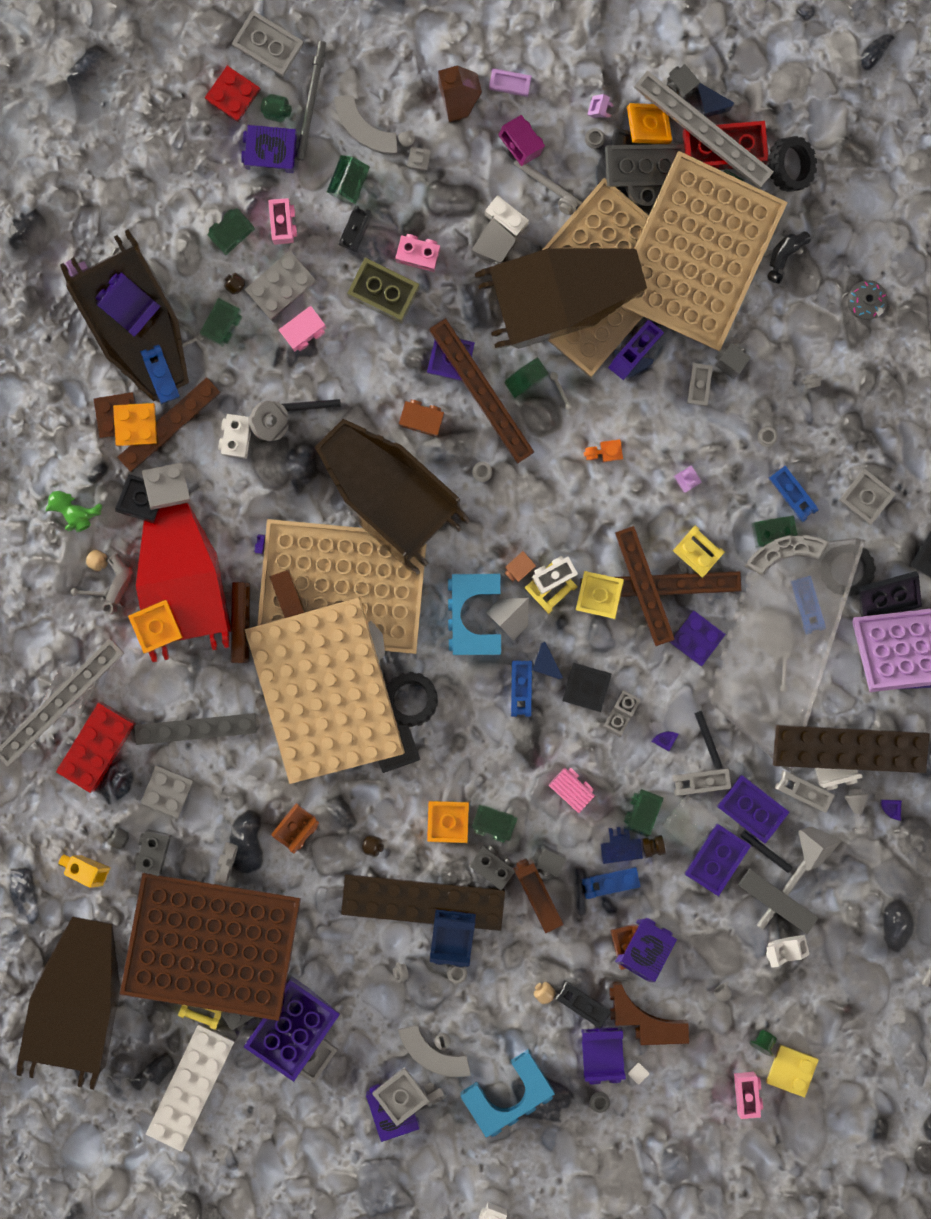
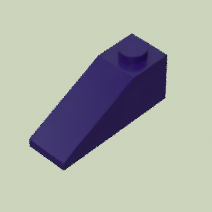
M648 320L618 353L608 368L624 380L664 332Z

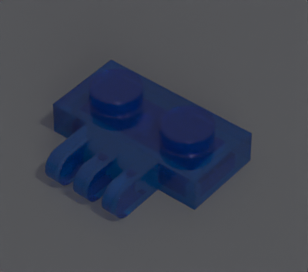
M624 826L625 834L623 835L621 834V828L616 827L617 835L615 836L613 835V829L608 828L610 842L600 843L603 864L643 859L640 838L630 839L628 826Z

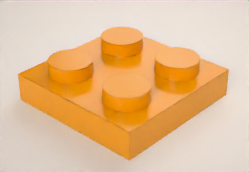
M629 103L627 112L632 143L670 144L672 142L669 116L654 104Z
M154 403L113 406L116 446L157 444Z
M167 600L128 616L144 654L183 638Z
M429 801L427 842L468 843L469 802Z

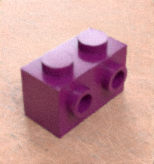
M522 115L504 124L498 134L521 166L539 157L545 147L541 137L537 136L531 124Z

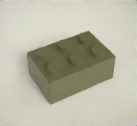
M364 258L347 295L348 298L402 324L420 286L418 283L372 260Z

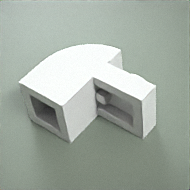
M805 935L775 940L768 943L769 947H767V958L770 961L771 967H779L787 961L802 960L810 955Z

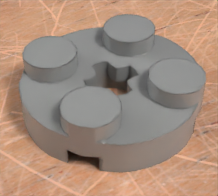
M263 401L254 407L248 418V423L256 437L264 441H275L282 438L287 432L289 426L287 418L289 416L286 408L281 403ZM267 417H272V425H267Z
M229 842L225 843L223 854L220 855L218 861L220 870H217L214 881L227 884L236 858L237 845Z

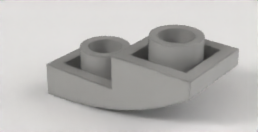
M623 690L602 728L621 737L640 699Z

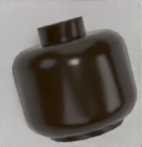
M238 273L228 274L224 279L226 281L224 288L233 295L238 294L245 286V279Z
M367 836L362 844L364 854L373 857L378 856L379 852H382L384 849L382 839L376 836Z

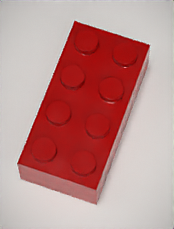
M765 121L716 125L765 165L768 163ZM684 129L682 137L685 154L718 170L734 169Z
M103 702L97 703L56 770V773L87 792H94L136 722Z

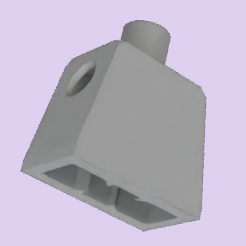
M494 218L491 219L471 254L495 265L504 263L506 259L510 261L522 256V254L513 249L517 240Z

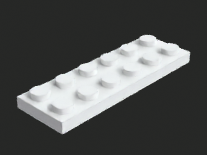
M200 1023L198 1024L146 1135L181 1152L183 1151L235 1040Z

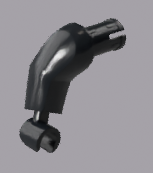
M804 231L798 235L789 234L775 246L770 261V267H773V270L767 275L769 281L777 284L782 282L783 275L778 273L779 268L784 269L788 256L797 252L800 246L810 243L811 239L805 240L810 237L808 232Z

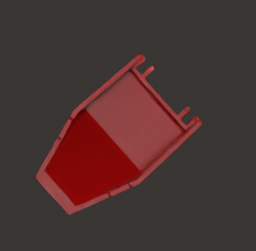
M188 502L159 508L154 524L147 521L143 523L136 579L140 611L167 600L183 637L177 641L210 635L212 650H217L215 634L222 632V643L224 648H228L231 623L217 552L210 543ZM167 645L162 646L164 660L169 659ZM156 650L149 652L152 662H157Z

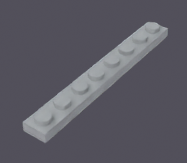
M648 70L634 86L638 92L759 189L773 174L774 171Z
M109 639L0 745V760L7 767L16 761L125 654L112 639Z

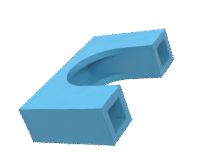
M452 574V579H448V591H452V599H448V611H452V619H448V630L453 631V639H449V651H453V655H501V634H474L464 627L460 616L463 604L470 597L475 595L501 594L500 574Z
M528 1049L511 1060L513 1067L525 1085L524 1095L516 1105L509 1108H501L489 1101L478 1082L460 1092L461 1099L486 1138L490 1135L491 1137L498 1135L502 1131L501 1128L507 1124L512 1126L519 1120L518 1117L523 1114H531L536 1110L535 1107L540 1103L544 1105L553 1099L552 1096L555 1095L554 1089Z

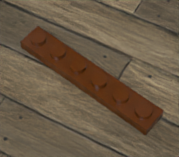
M206 377L156 422L157 444L129 446L117 458L132 473L221 392Z
M632 526L615 532L654 645L659 646L675 640L635 527Z

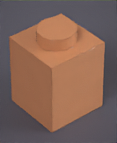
M522 551L505 567L507 570L505 575L512 582L514 580L519 582L536 565Z

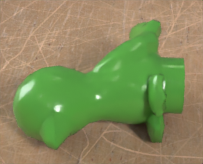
M63 491L52 492L48 498L46 511H56L63 514L68 523L65 526L67 531L75 529L76 532H81L91 526L89 520L93 516L101 515L102 505L100 503L93 508L87 509L80 505H73L71 501L75 498L71 497V494Z

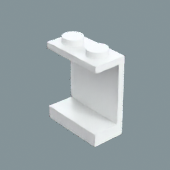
M815 768L819 786L826 788V790L838 788L837 784L844 782L846 785L855 784L858 782L857 779L862 778V774L858 773V770Z

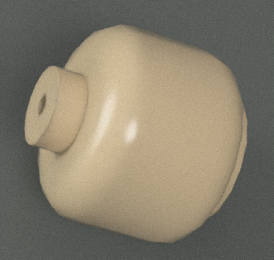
M93 550L88 554L86 564L89 568L99 572L108 565L106 561L107 555L99 550Z
M548 982L538 983L535 986L534 997L541 1004H548L554 999L556 991Z

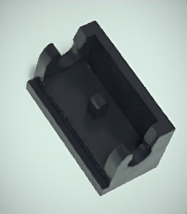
M355 206L338 245L357 252L372 218V212L367 209L364 211L359 206Z

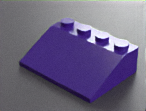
M291 976L286 983L280 1021L262 1018L246 1041L244 1048L294 1082L340 1013L310 988Z

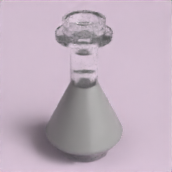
M863 788L849 789L848 795H845V799L855 816V827L852 828L854 834H865L866 829H868V827L863 825L862 813L869 794L865 793Z

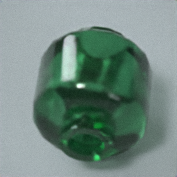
M269 94L263 98L261 113H263L265 119L281 123L286 117L291 115L292 106L289 105L287 97Z

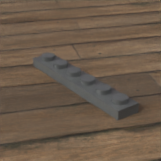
M255 713L134 725L136 745L257 733Z

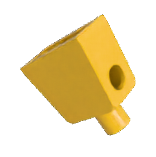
M63 854L58 863L59 866L66 868L65 876L89 888L103 886L111 868L82 855L69 857Z

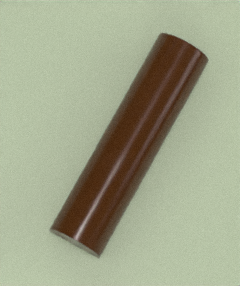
M232 582L230 663H248L249 643L245 629L250 628V583Z

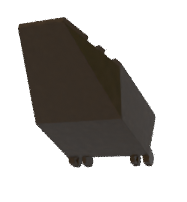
M127 229L125 235L132 244L125 249L121 238L116 235L114 238L121 250L120 252L83 271L75 257L71 258V263L78 272L73 276L70 275L68 267L64 263H61L60 267L66 280V287L105 357L120 369L125 376L131 379L150 399L155 401L158 399L140 351L145 349L148 351L154 349L153 346L160 345L176 388L178 389L188 384L189 379L178 319L141 247L129 229ZM123 273L160 305V308L135 337L95 304L97 301L95 297L102 289L106 290L110 286L108 282L115 274ZM157 356L150 358L151 363L158 362Z
M627 248L544 249L484 268L475 273L476 278L492 276L493 281L481 283L478 285V288L483 290L495 287L506 328L491 332L492 337L505 333L509 337V340L495 343V348L513 346L520 349L595 326L603 318L612 314L620 306L647 289L637 249Z
M342 419L315 446L345 504L360 526L409 571L416 575L420 571L410 562L413 557L425 567L429 564L418 553L421 548L447 522L459 533L462 529L459 524L451 519L455 514L466 524L470 521L460 508V498L401 444L391 442L381 435L371 433L361 426Z
M74 916L71 918L31 994L17 1062V1076H22L25 1069V1061H30L32 1064L29 1078H34L37 1064L40 1063L80 1071L78 1087L81 1088L85 1082L86 1072L93 1073L89 1086L90 1089H95L100 1072L107 1063L121 989L112 923Z

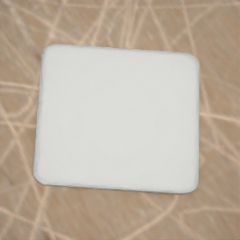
M637 1063L628 1072V1075L639 1085L649 1075V1072L640 1063Z

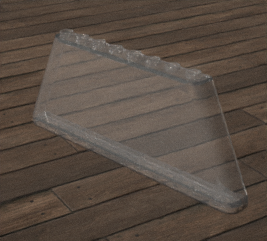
M851 538L828 541L829 545L819 561L809 557H790L774 564L764 576L754 571L747 573L745 583L748 584L746 592H741L739 603H742L740 611H735L733 622H736L734 630H729L726 641L730 643L728 649H723L720 660L724 662L722 668H717L714 679L718 681L716 687H711L708 698L712 699L711 704L772 759L776 725L807 726L865 544L863 539ZM781 766L783 769L788 771H792L793 767Z

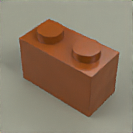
M413 399L410 402L405 401L399 426L438 437L444 417V412H441V408L430 405L429 408L421 406L422 402Z

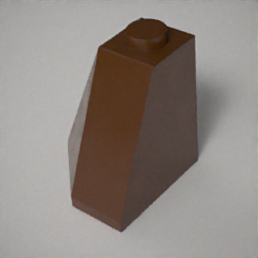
M458 65L438 71V85L448 121L453 122L469 117L475 103L482 94L477 73Z

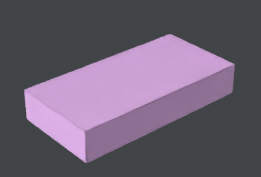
M492 69L489 90L528 97L532 76Z

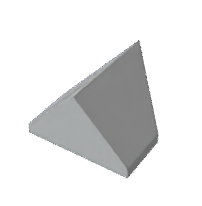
M499 598L485 613L514 641L528 627L529 598Z
M814 827L799 830L806 870H812L821 866L843 840Z

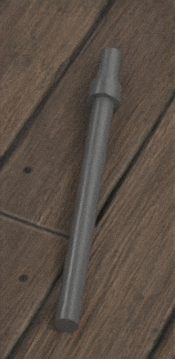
M318 41L316 56H313L312 61L314 67L296 159L301 161L304 160L321 68L324 67L325 63L324 52L326 42Z

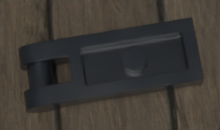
M564 980L561 985L562 989L559 993L555 994L554 998L601 1029L612 1011ZM569 991L573 993L570 1000L566 998Z

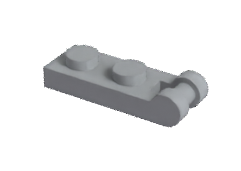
M728 768L672 775L676 789H674L675 796L731 789ZM689 780L690 787L684 788L683 781Z
M784 770L780 775L782 778L776 784L775 789L820 811L827 812L835 796L834 794ZM789 780L794 782L792 789L786 787Z

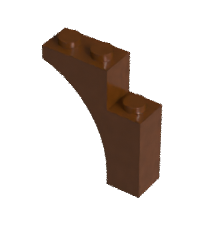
M525 858L517 862V867L514 868L515 873L545 934L564 925L532 859L528 861Z
M613 982V988H609L610 1000H613V1008H610L612 1011L610 1020H614L615 1026L638 1025V1027H635V1040H639L640 1045L689 1044V1023L687 1020L662 1019L648 1014L631 1001L621 982Z

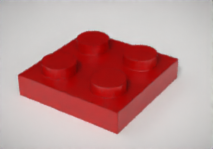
M227 65L205 96V100L239 122L261 89Z

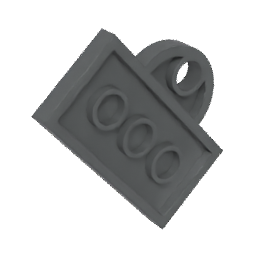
M684 144L605 146L607 187H626L629 198L635 204L642 207L654 205L677 152L680 151L685 154ZM644 191H648L651 194L649 202H646L642 197Z

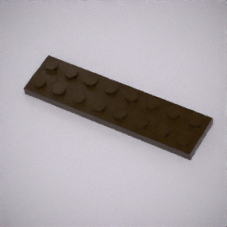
M776 725L773 765L926 773L930 733Z
M345 874L341 915L434 924L435 911L445 910L476 914V929L501 931L505 890Z

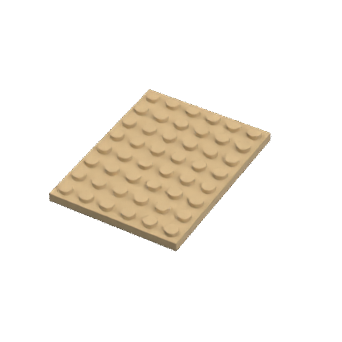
M678 151L634 248L637 249L647 289L621 307L720 351L788 202Z
M603 178L542 250L551 248L634 249L649 215L616 187H607V181ZM620 306L615 312L603 318L595 326L547 341L588 376L592 377L643 316Z
M267 519L257 626L285 618L269 576L289 569L305 612L360 597L367 623L372 621L383 634L385 651L416 654L424 565L420 564L413 557L410 562L419 569L420 573L418 575L412 573L364 528ZM426 544L418 552L423 558H425Z
M360 597L245 629L289 784L405 753Z

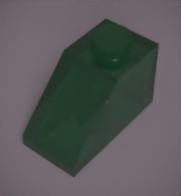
M537 357L506 379L504 384L515 399L547 378L549 373Z

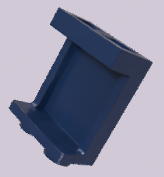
M445 910L435 911L430 962L437 965L449 964L456 967L470 966L476 914Z

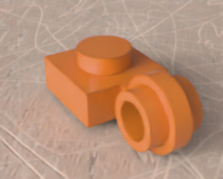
M620 439L600 442L601 450H597V446L585 448L584 457L587 460L599 459L598 455H602L603 462L623 460Z

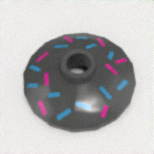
M873 280L858 282L851 288L848 295L850 311L856 317L863 320L879 317L887 306L888 296L885 289ZM867 295L872 297V302L866 300Z

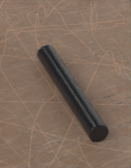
M340 399L284 403L282 405L287 411L341 407Z
M702 710L695 712V717L715 770L720 769L723 765Z
M744 830L741 833V838L784 871L789 873L793 867L747 831Z

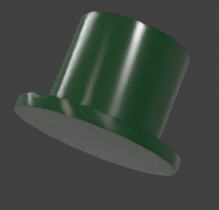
M761 1030L756 1040L749 1043L758 1051L772 1057L773 1053L771 1050L777 1038L771 1033Z

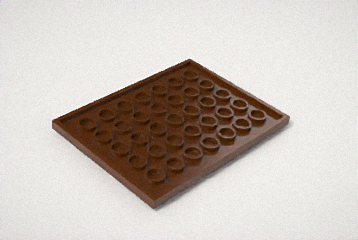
M142 873L120 995L280 1021L301 898Z

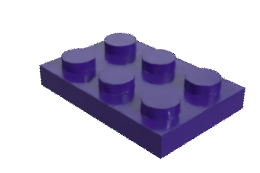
M742 775L739 776L731 789L716 806L764 844L767 843L790 813Z
M716 823L684 874L719 897L751 845Z

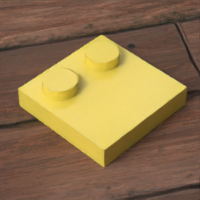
M584 571L576 611L616 619L624 579Z
M780 1044L766 1083L805 1098L819 1059Z

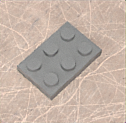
M253 10L232 42L234 48L284 77L304 44L301 39Z
M289 250L251 283L245 291L272 321L317 281Z

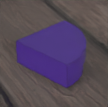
M258 534L254 550L256 554L264 555L266 535Z
M671 731L662 732L656 735L651 742L670 751L679 734Z
M880 799L884 813L892 819L901 821L902 801Z

